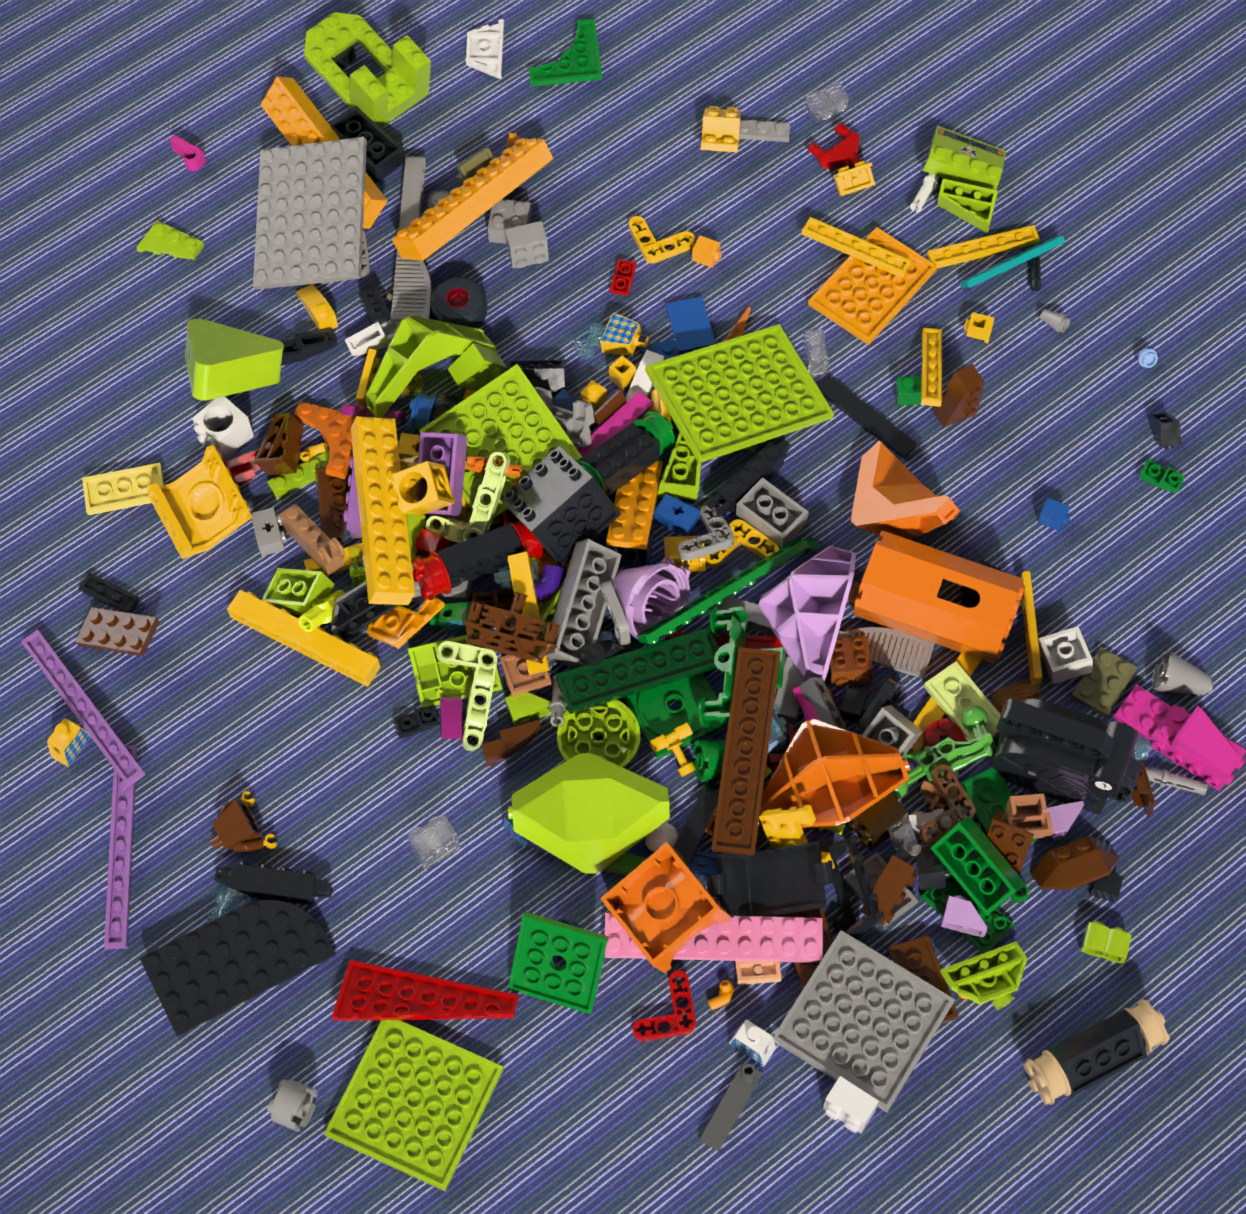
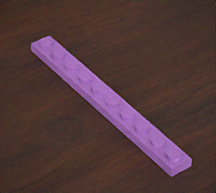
M36 630L23 639L21 643L125 784L130 787L146 774L42 634Z
M136 745L125 746L137 762ZM115 769L113 772L104 948L126 949L128 948L136 782L128 787Z

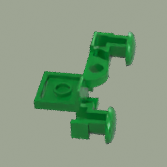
M743 606L730 607L727 610L713 607L710 611L709 623L712 633L716 637H720L723 629H727L730 640L729 643L718 649L714 657L716 667L725 675L723 693H719L718 701H709L708 698L704 697L698 704V718L701 726L704 728H709L711 721L718 720L721 725H728L738 649L739 647H745L748 613ZM783 647L763 649L781 652L776 688H782L786 651ZM730 656L727 662L721 663L722 658Z

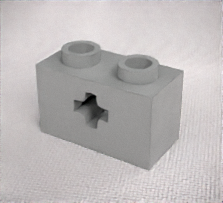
M274 507L251 513L261 556L284 551L283 543L287 541L284 531H280L279 526L283 524L280 515L275 513Z

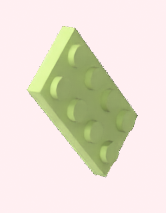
M954 662L924 683L923 687L950 720L959 726L968 741L976 739L974 732L968 731L962 724V714L969 706H979L987 712L988 723L986 730L991 734L992 738L998 732L996 727L1001 714L957 662Z

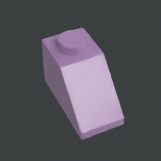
M1083 801L1047 808L1046 813L1050 812L1053 835L1045 836L1046 840L1052 839L1056 841L1063 839L1067 835L1084 806Z
M958 895L949 896L941 927L984 938L987 926L971 901H967L966 898Z

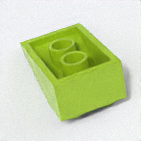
M277 568L262 601L268 600L280 610L283 608L292 614L301 616L313 608L312 604L315 601L330 596L335 584L321 571Z

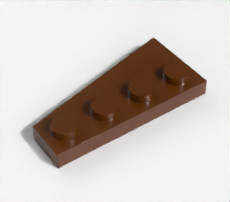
M316 467L315 469L321 530L330 540L336 538L338 541H342L346 524L344 521V511L348 510L346 494L350 492L348 477L352 475L353 469L351 468L345 479L327 475L326 467Z

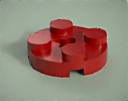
M946 718L932 722L923 732V748L927 746L933 747L941 740L940 735L946 738L949 737L955 742H966V738L959 726Z

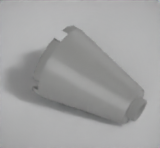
M1164 651L1160 656V659L1163 660L1160 665L1156 664L1152 676V685L1155 686L1154 690L1203 696L1211 692L1213 681H1211L1210 675L1171 651Z

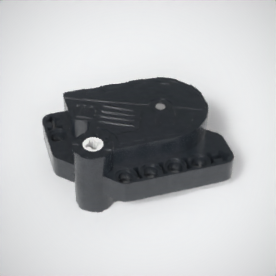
M1007 699L1005 701L996 727L998 732L993 736L997 748L992 750V767L1005 780L1066 804L1083 801L1084 806L1082 809L1095 814H1101L1107 798L1120 802H1127L1142 768L1141 763L1132 756L1138 738L1137 730L1123 722L1105 721L1044 700L1022 699L1017 701Z

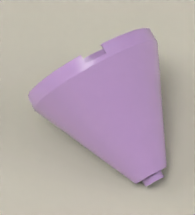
M662 563L618 570L613 583V588L627 619L630 633L636 639H638L637 635L683 608L684 602L689 603L690 585L688 578L683 570L672 564ZM665 634L662 635L661 637H659L660 640H659L658 642L664 640V639L667 638L670 634H668V635H665Z

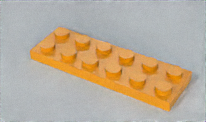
M656 461L617 490L614 505L621 515L609 526L607 535L608 546L647 550L663 461Z

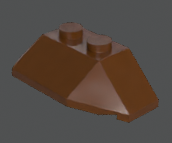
M1086 836L1048 851L1031 875L1041 890H1047L1048 888L1053 890H1072L1110 875L1119 860V856L1109 843Z

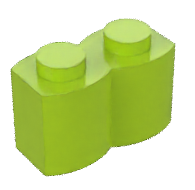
M1089 922L1085 929L1081 952L1123 964L1127 959L1132 935L1123 928L1116 927L1110 929L1102 922Z

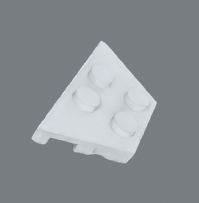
M504 19L498 20L496 25L490 27L485 25L480 29L467 33L466 65L498 79H501Z

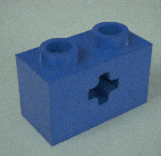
M665 494L654 511V521L682 536H691L700 522L701 511L694 505L682 502L676 496Z

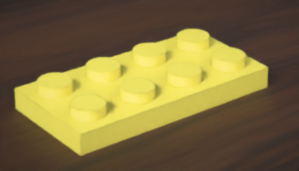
M160 463L82 478L88 515L152 503L147 495L150 484L157 482L160 487L164 486Z

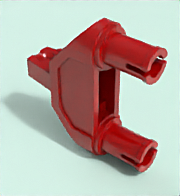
M843 122L836 126L835 132L844 140L835 147L825 151L816 142H813L808 148V152L818 159L819 165L825 169H841L847 166L853 169L856 168V163L862 162L858 155L860 134L851 131Z

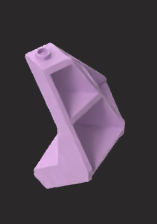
M833 545L793 570L791 575L776 587L762 594L758 608L803 680L817 677L825 681L854 576L856 553L835 548Z

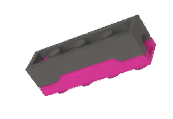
M812 677L793 689L795 700L804 712L805 721L815 718L847 730L822 678Z

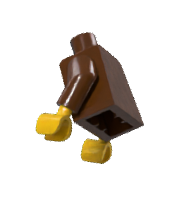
M245 791L241 799L238 797L222 805L217 819L213 822L217 835L210 839L211 845L216 850L222 846L235 852L263 849L264 846L268 849L276 848L277 842L268 843V840L275 839V835L268 834L262 840L264 835L249 807L255 804L254 797L247 800V798L251 797L249 791Z

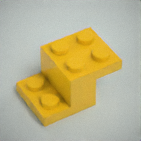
M709 106L705 108L701 150L738 152L741 110H738L736 107L719 109L718 106Z

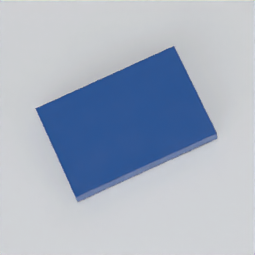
M703 297L666 303V311L673 337L676 341L678 354L692 352L716 344Z

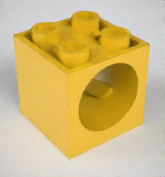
M426 461L392 474L393 488L397 492L399 498L398 506L402 513L422 516L455 504L445 465ZM425 478L428 486L427 493L419 501L416 493L417 486Z

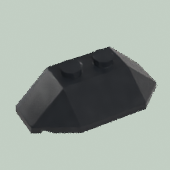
M365 581L335 600L330 629L344 641L399 605L369 604L367 582Z

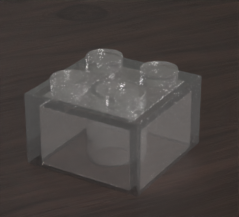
M444 814L440 817H433L429 820L428 824L413 829L410 835L407 836L411 851L424 871L461 849L457 833Z

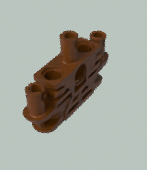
M515 592L510 611L471 602L467 620H462V623L466 625V632L469 638L465 640L466 643L540 664L544 663L541 660L552 649L558 647L554 643L560 625L522 614L528 595ZM516 618V624L510 627L511 619ZM542 625L546 626L545 633L544 629H542ZM487 626L496 628V631L486 628ZM474 629L480 631L478 639H475ZM506 629L513 632L514 636L505 634ZM523 636L531 637L533 641L523 639ZM536 647L541 648L536 657L533 656Z

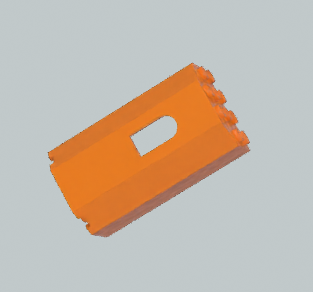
M881 531L880 541L877 540L863 576L858 593L859 597L856 598L853 615L994 664L995 658L1000 659L1005 643H1002V639L1007 640L1025 589V586L1022 585L1024 579ZM945 579L974 589L980 596L979 604L976 607L967 608L938 598L937 594L942 580Z

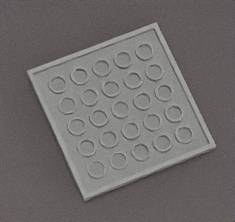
M841 930L776 1031L773 1039L776 1044L835 1081L841 1076L879 1100L877 1107L888 1113L955 999Z

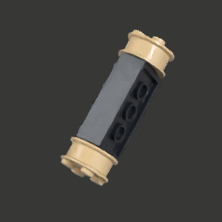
M1140 1000L1138 1006L1132 1009H1123L1115 1015L1048 1049V1051H1043L1042 1056L1035 1060H1026V1063L1023 1065L1031 1079L1028 1083L1032 1091L1039 1093L1045 1105L1054 1104V1099L1062 1095L1072 1097L1147 1057V1054L1152 1051V1047L1158 1044L1165 1045L1170 1040L1163 1025L1165 1019L1160 1011H1155L1148 1000Z

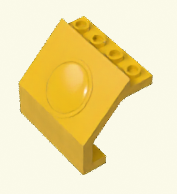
M214 445L206 447L203 460L176 481L161 487L157 482L149 486L147 495L182 559L211 549L253 518L249 511L248 502L243 500L239 486L232 480L229 468L225 467L222 455L215 449Z

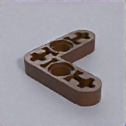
M945 764L935 766L931 771V778L950 808L920 828V839L926 843L939 840L959 822L969 816L972 818L975 814L973 803L951 768ZM939 770L946 772L944 778H938ZM946 781H952V783L943 787L942 784L946 783ZM950 787H955L958 790V796L955 799L948 795ZM961 798L964 800L960 804H954V802L959 801ZM962 807H968L967 815L960 813ZM944 816H949L952 819V826L950 828L943 826L942 819ZM935 827L940 829L932 834L933 838L931 836L926 837L925 835L928 832L927 828L929 830Z

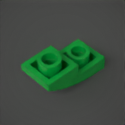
M1151 459L1145 462L1138 475L1144 481L1175 494L1185 479V476L1171 467L1165 469Z

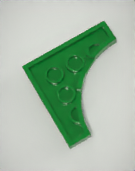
M595 19L577 20L575 41L571 48L569 47L561 55L559 60L554 63L549 62L541 66L529 68L531 87L602 80Z

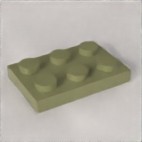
M1101 647L1093 660V672L1082 677L1071 698L1108 718L1138 667Z

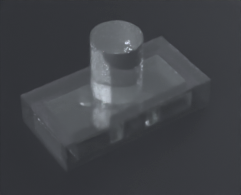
M904 818L888 829L899 859L907 862L920 853L921 846L917 843L908 819Z

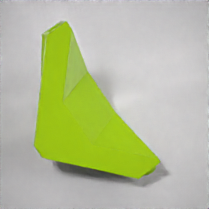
M413 315L401 320L366 393L367 407L376 418H380L385 415L419 370L445 358L458 359L473 343L496 350V347L481 329Z
M577 754L513 793L512 806H508V817L513 819L514 832L581 872L592 874L602 871L670 819L669 794L667 787L594 754Z

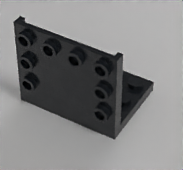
M560 446L551 451L546 458L500 497V501L536 537L560 567H563L571 560L577 542L586 539L592 541L621 515L620 511L595 479Z

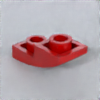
M618 259L610 293L629 296L636 272V262Z

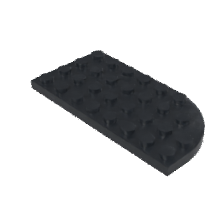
M262 900L238 907L139 959L177 1037L328 960L335 956L336 953L320 924L309 913L287 902Z

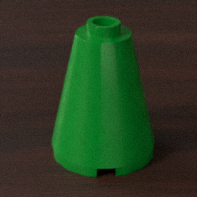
M705 740L694 742L692 754H696V760L693 761V764L696 768L695 774L698 780L706 782L722 775L726 743Z

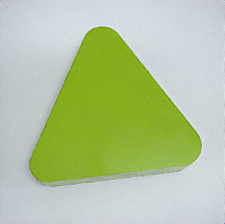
M204 319L189 320L187 322L185 361L192 396L198 400H211L279 383L281 381L280 373L284 344L276 339Z

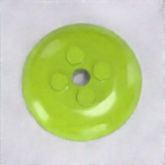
M618 700L569 714L568 710H566L563 714L564 723L561 726L558 724L557 743L561 755L566 761L577 754L591 753L624 768L633 760L640 745L638 721L633 712ZM596 735H601L604 737V740L597 741L593 738Z

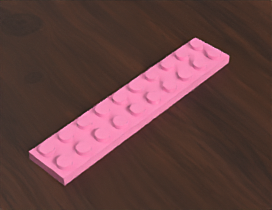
M606 913L605 935L609 936L605 958L647 959L612 913ZM734 916L726 923L720 922L701 931L688 941L673 959L820 963L823 959V918Z

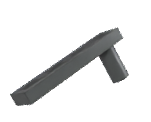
M743 1062L700 1138V1142L720 1152L763 1075L752 1064Z

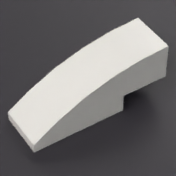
M389 320L382 325L377 322L345 339V342L353 356L367 354L369 349L378 351L387 348L400 322Z
M646 350L628 391L627 402L639 391L650 399V393L655 387L646 374L645 368L647 365L665 360L663 355Z

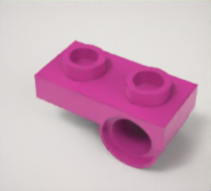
M175 135L170 139L173 151L183 157L188 170L196 171L206 163L204 151L200 147L193 146L186 139Z

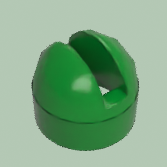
M809 537L804 538L809 545L805 551L808 552L810 549L812 553H815L819 548L820 540Z

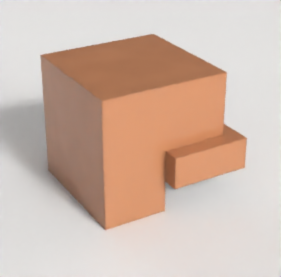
M1044 794L1009 797L1005 808L1007 814L1006 822L1008 824L1033 833L1034 838H1045V836L1053 835L1050 812L1046 813L1047 808Z

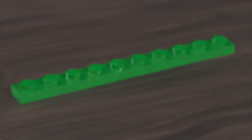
M794 540L638 634L639 642L651 645L660 640L659 637L675 632L677 626L688 624L693 620L692 617L708 612L710 606L723 603L725 597L739 593L741 591L740 588L754 584L758 577L767 576L772 573L773 568L784 566L788 563V559L802 555L804 553L803 550L809 547L807 541Z

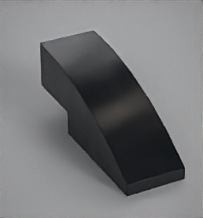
M331 328L295 334L294 339L281 341L284 344L281 366L303 361L336 346L337 341Z

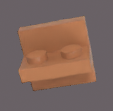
M510 655L499 657L506 685L512 697L551 685L548 671L530 675L525 659Z

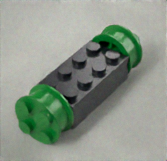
M648 411L643 415L642 420H635L577 463L595 479L606 495L610 496L658 461L663 450L673 447L675 443L673 425L660 414Z

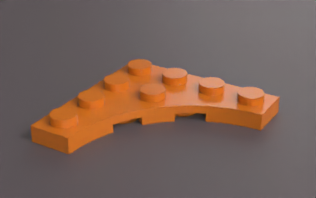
M300 401L293 413V417L313 429L317 428L322 433V437L330 449L326 474L345 479L350 470L351 457H353L351 427L356 417L341 415L340 411Z

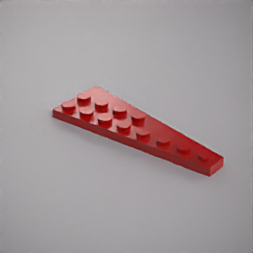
M350 960L332 1013V1020L514 1018L519 995Z

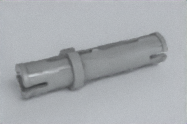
M553 676L552 702L549 705L551 712L550 723L553 726H557V721L559 720V726L564 723L563 714L566 706L555 676Z
M1145 766L1149 781L1159 783L1160 786L1165 787L1167 785L1205 795L1207 791V782L1169 773L1167 770L1160 771Z

